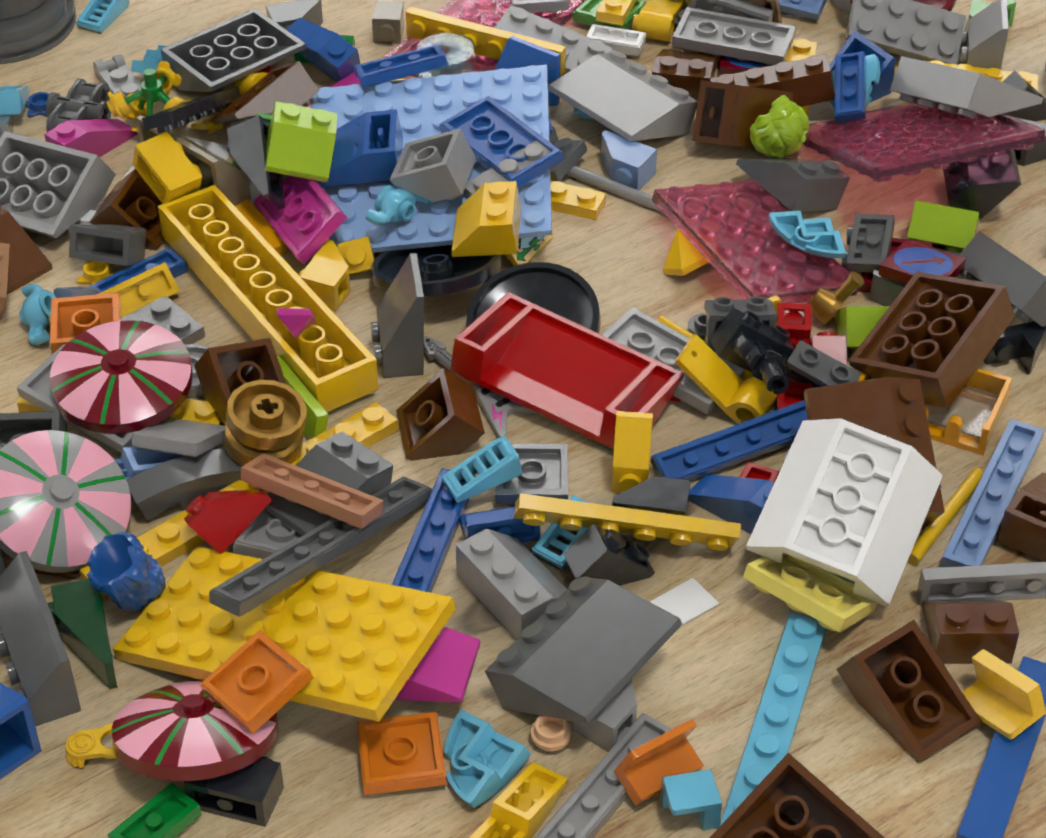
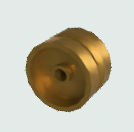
M256 380L244 383L234 390L227 402L224 447L230 458L241 466H244L263 453L290 464L296 461L302 450L303 431L307 417L306 404L303 398L289 385L274 380Z

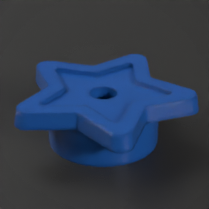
M38 92L29 97V101H26L25 107L29 109L26 113L27 117L31 118L39 115L47 117L46 101L49 93Z

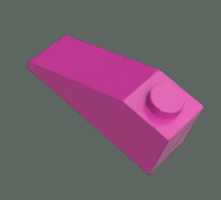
M119 119L67 120L45 133L44 136L46 142L101 157L138 135V132L131 131V126Z

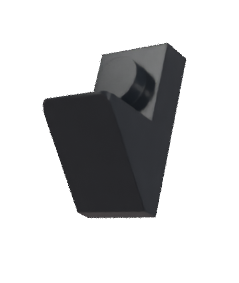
M1035 321L1008 326L983 360L984 363L988 365L1017 359L1027 374H1031L1044 348L1046 326L1041 327Z

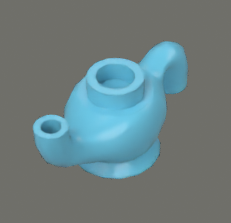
M387 185L379 192L375 201V210L370 209L367 212L366 220L375 225H385L389 221H408L415 213V203L422 202L431 205L433 202L407 190L395 189L393 185Z
M26 285L22 287V293L27 298L22 305L19 316L22 323L30 327L28 333L29 342L34 346L41 345L50 340V336L45 329L51 325L48 320L51 317V299L57 297L52 292L43 290L39 285Z

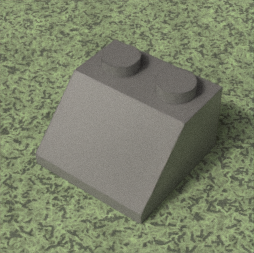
M997 0L968 19L966 31H963L960 45L961 64H969L980 68L1001 69L1009 30L1007 0Z
M461 128L408 142L404 145L390 181L393 185L432 202L445 199L454 200L463 194L476 157Z

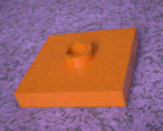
M259 630L199 685L204 693L249 732L254 734L314 677L308 668Z
M437 711L382 718L380 722L373 720L357 721L364 796L447 785Z

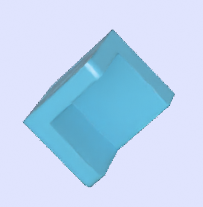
M711 769L662 777L661 803L663 808H670L672 815L675 816L697 812L703 831L719 828L722 801Z

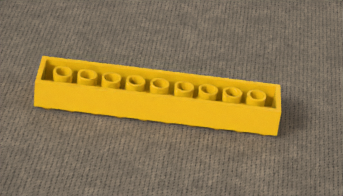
M215 185L158 206L164 239L187 262L191 270L252 340L271 339L276 355H279L326 412L378 390L377 359ZM277 309H311L316 316V321L295 338L278 317Z

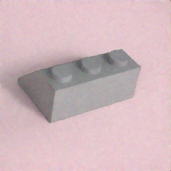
M485 529L456 544L457 576L516 640L527 626L533 624L545 612L546 607L550 603L556 601L567 590L518 538Z

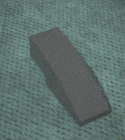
M225 448L213 449L197 457L182 456L168 460L126 480L130 493L148 521L179 502L183 509L186 510L189 504L199 495L205 497L209 492L220 491L241 479L242 466L230 458Z

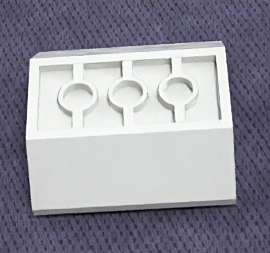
M841 418L802 421L746 545V550L781 563L784 555L788 554L854 581L852 593L889 607L943 475L912 446Z

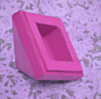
M277 309L278 317L295 338L316 321V316L311 309Z

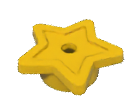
M90 260L83 265L84 274L77 279V283L79 285H93L115 274V272L110 270L111 263Z

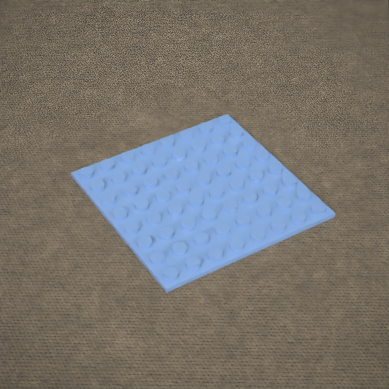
M531 65L520 68H502L482 72L388 81L362 88L361 84L323 87L312 97L313 103L311 108L337 113V128L366 112L397 109L404 148L405 143L441 134L440 123L490 96L550 142L547 65ZM475 161L467 182L488 169L478 161ZM550 169L518 188L521 206L519 238L552 235ZM391 181L322 187L348 217L328 239L333 240L337 246L339 243L368 236L373 252L452 245L457 209L468 199L463 192L461 196L454 200L445 199L433 202L431 205L417 202L415 203V213L410 220H403L401 222L389 221L385 225H375L366 220V214L370 209L375 210V201L379 192L385 186L393 185ZM393 185L395 189H402L398 186Z

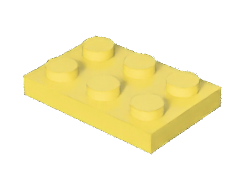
M788 554L784 555L781 563L761 557L747 564L743 578L753 583L759 591L778 597L785 601L786 605L792 610L804 612L818 620L822 627L839 633L873 613L877 606L876 602L852 593L854 585L832 572Z

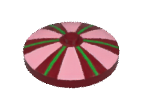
M133 320L109 322L80 333L60 350L50 371V387L54 402L59 411L75 425L89 431L104 434L131 433L151 427L165 420L185 401L193 381L191 358L184 343L171 331L161 326Z
M204 680L171 684L139 696L118 713L112 725L113 749L116 757L125 767L146 777L167 781H195L215 778L249 766L271 749L278 735L277 712L252 734L204 693L199 685Z

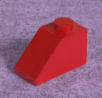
M260 489L209 492L205 497L199 495L189 504L186 509L188 515L184 520L219 554H222L267 507L272 499Z

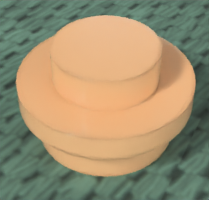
M540 715L531 727V739L542 750L558 751L566 747L570 742L571 727L564 719Z

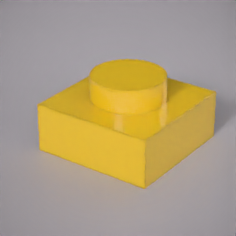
M368 236L337 244L338 250L349 267V276L371 270V265L375 258Z

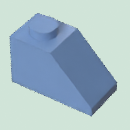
M607 130L602 132L601 158L609 178L640 190L656 174L657 149L636 141H629Z

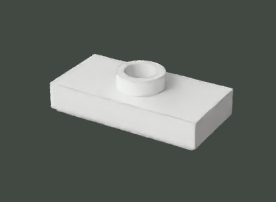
M592 24L586 36L614 48L613 50L634 56H640L646 42L645 32Z

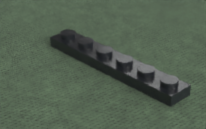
M239 87L212 92L143 117L145 130L157 128L158 133H163L220 112L241 96Z

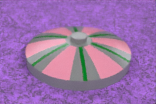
M45 430L22 435L0 449V548L13 559L19 553L27 551L34 569L54 573L73 572L88 565L87 562L91 551L103 540L104 536L125 532L131 514V495L127 480L116 461L94 442L69 432Z

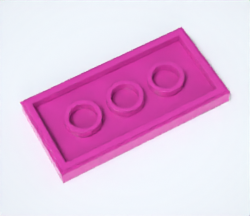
M287 175L286 179H282L285 208H277L262 193L253 203L296 259L305 265L348 217L316 180Z

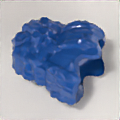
M117 532L111 536H104L103 540L91 551L87 564L90 567V571L87 573L91 587L97 590V592L111 596V601L117 604L119 609L132 612L142 609L144 605L148 606L158 595H161L162 590L166 587V578L163 576L162 567L156 559H153L152 555L145 553L144 547L133 534Z

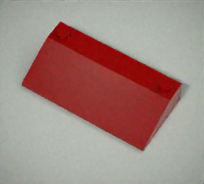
M509 292L455 337L450 368L451 372L464 377L466 380L483 386L613 450L617 411L653 413V427L684 377L683 372Z

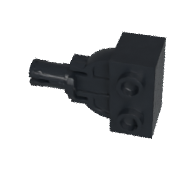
M732 307L710 339L717 355L750 371L753 377L764 381L768 391H772L773 394H781L787 390L789 381L785 376L787 372L786 363L795 349L789 339L790 334L777 324H773L771 327L763 323L762 319L751 311L746 310L743 313Z

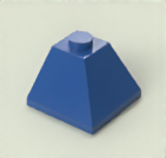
M512 35L505 45L495 70L531 65H547L549 87V84L560 78V54ZM548 90L549 107L557 106L560 103V97Z

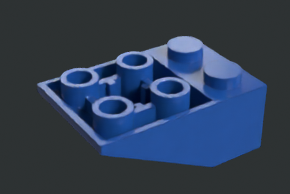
M397 109L366 112L337 128L328 183L317 182L322 187L390 181V177L403 150V134Z

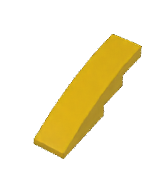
M532 762L493 802L490 817L469 838H533L566 788L568 778Z

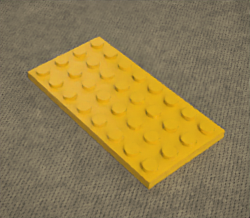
M197 546L166 583V587L162 590L161 595H158L145 608L113 647V652L117 660L205 680L261 630L308 668L314 677L289 701L380 722L455 611L456 606L453 597L316 570L243 616L238 617L209 603V591L263 559L225 551L219 554L215 549Z

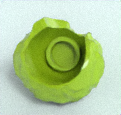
M781 95L772 102L769 113L759 115L755 123L751 125V142L758 152L764 153L769 158L781 159L800 150L801 145L805 143L806 134L809 130L808 116L802 107L790 101L786 95Z

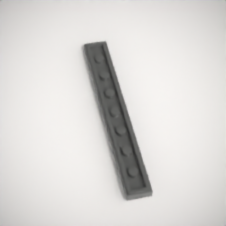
M401 477L371 495L384 500V510L382 515L364 528L352 527L346 522L332 518L210 590L209 603L238 617L243 616L426 503L432 488L407 477Z

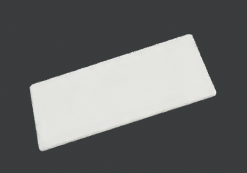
M694 578L650 601L679 617L682 625L719 604Z

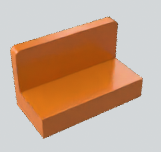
M693 719L632 750L614 769L613 772L635 806L661 793L662 777L697 772L702 769L704 764L687 740L688 735L697 727Z

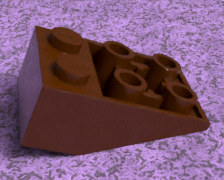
M701 80L692 141L756 149L750 139L751 125L755 123L759 115L769 113L772 102L781 95H786L792 101L793 92Z
M1041 473L1019 489L1004 512L998 542L1043 562H1046V473Z

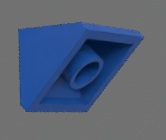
M854 31L837 55L865 51L866 56L875 54L878 57L880 79L877 85L872 81L873 88L869 95L872 98L870 102H873L891 94L890 87L893 82L896 59L857 31ZM835 58L829 64L831 71L835 70Z

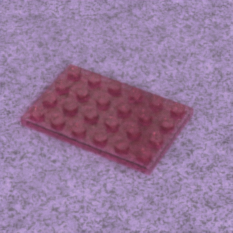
M749 179L743 182L732 183L721 182L720 184L710 185L696 184L695 186L688 187L672 186L666 189L654 190L652 201L744 300L754 296L765 299L778 296L781 299V303L808 302L820 287L835 292L848 279L850 272L843 268L834 258L807 253L786 242L778 235L771 225L768 216L769 213L786 212V210L779 204L777 199L773 198L755 180ZM859 287L850 296L857 295Z

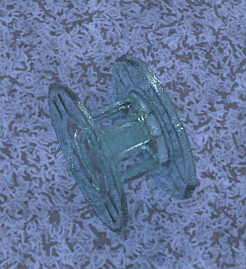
M449 33L435 34L424 38L417 46V49L436 44L439 45L446 55L448 64L446 67L417 74L418 78L475 72L472 64L468 62L473 56L474 46L466 37Z

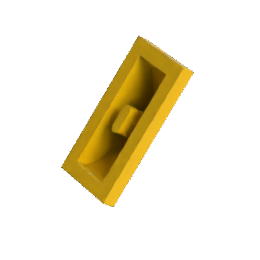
M677 227L663 268L665 275H685L732 251L731 245Z

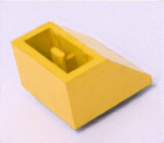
M168 132L135 145L132 165L162 204L200 190L202 173L199 167L191 163L185 155L181 144L178 141H174Z

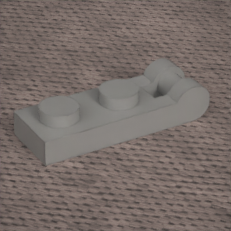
M121 54L113 56L112 60L106 62L103 60L93 62L97 78L100 82L109 85L112 94L122 91L125 97H127L129 94H134L141 90V84L130 71Z

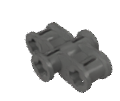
M78 78L69 89L66 97H62L56 92L50 93L46 101L47 132L67 120L110 119L111 113L108 111L109 107L106 103L109 100V85L104 82L99 84L86 83L84 79Z

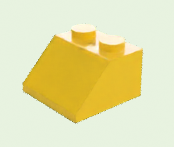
M517 181L484 183L457 209L452 257L517 254L521 219Z

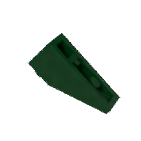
M89 578L51 586L53 602H48L47 604L55 624L58 625L61 640L109 689L118 688L100 592L91 587Z

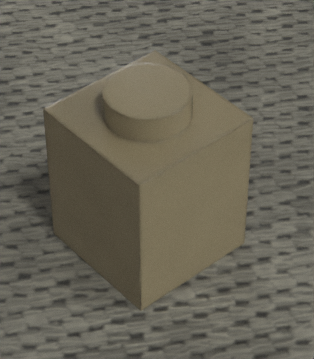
M376 1L372 16L373 43L401 44L405 27L404 2Z

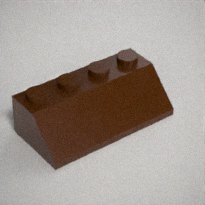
M827 54L813 55L806 59L792 62L785 61L777 65L751 68L744 72L723 74L719 77L710 78L711 82L793 92L792 101L800 107L832 101L835 97Z

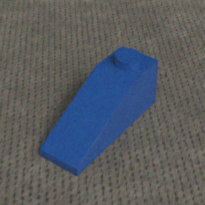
M303 18L297 19L287 29V31L306 43V49L298 53L336 83L355 71L354 66L360 64L358 49L333 31Z
M706 474L690 489L689 501L727 522L740 523L742 530L752 534L774 482L763 479Z

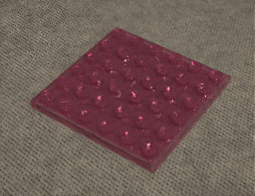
M918 100L916 105L904 103L867 111L866 119L836 124L834 118L809 124V130L803 144L807 148L816 150L819 154L830 157L833 161L844 164L845 167L858 171L859 174L873 178L875 182H886L892 180V176L899 174L917 175L921 173V169L925 168L943 169L949 167V163L956 161L969 163L976 161L978 156H1001L1005 154V150L1031 149L1033 144L1045 142V129L1004 113L991 117L977 114L975 119H971L957 114L958 109H956L955 114H951L937 109L938 104L936 109L921 106L918 104Z

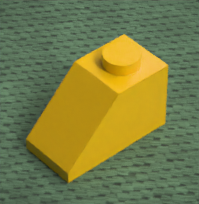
M617 411L612 493H622L649 479L653 413Z

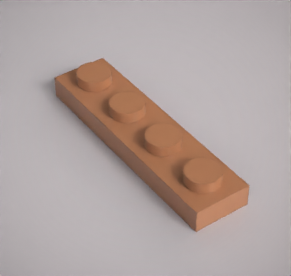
M264 453L241 467V481L254 485L260 490L269 491L284 497L290 502L299 503L314 509L319 514L329 515L346 522L352 527L362 529L383 514L384 500Z

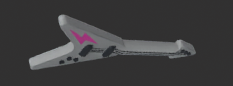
M424 336V351L428 359H436L450 370L452 355L446 351V344ZM453 373L473 386L475 396L497 439L506 436L507 418L510 414L541 415Z

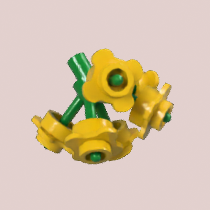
M161 61L156 70L148 68L143 71L144 81L141 83L140 91L129 94L127 97H125L122 91L112 94L111 91L108 92L110 98L106 102L109 107L108 111L114 117L120 116L125 121L127 118L132 120L140 115L146 117L153 114V107L155 102L162 101L165 104L163 110L185 103V100L181 97H174L172 99L168 97L170 90L174 86L181 84V76L171 70L168 62ZM138 125L137 127H131V131L139 133Z

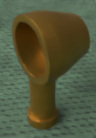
M852 271L848 275V279L835 292L820 287L807 304H811L813 314L825 325L857 287H861L864 284V279L860 274Z

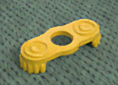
M113 723L104 725L101 728L78 731L69 736L65 745V757L69 765L83 768L86 759L100 757L106 759L117 758L113 748H106L101 744L104 737L112 734Z

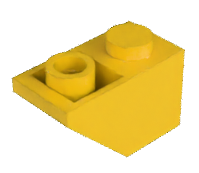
M328 239L320 250H317L307 267L300 271L299 276L330 310L337 312L350 293L349 267L334 241Z

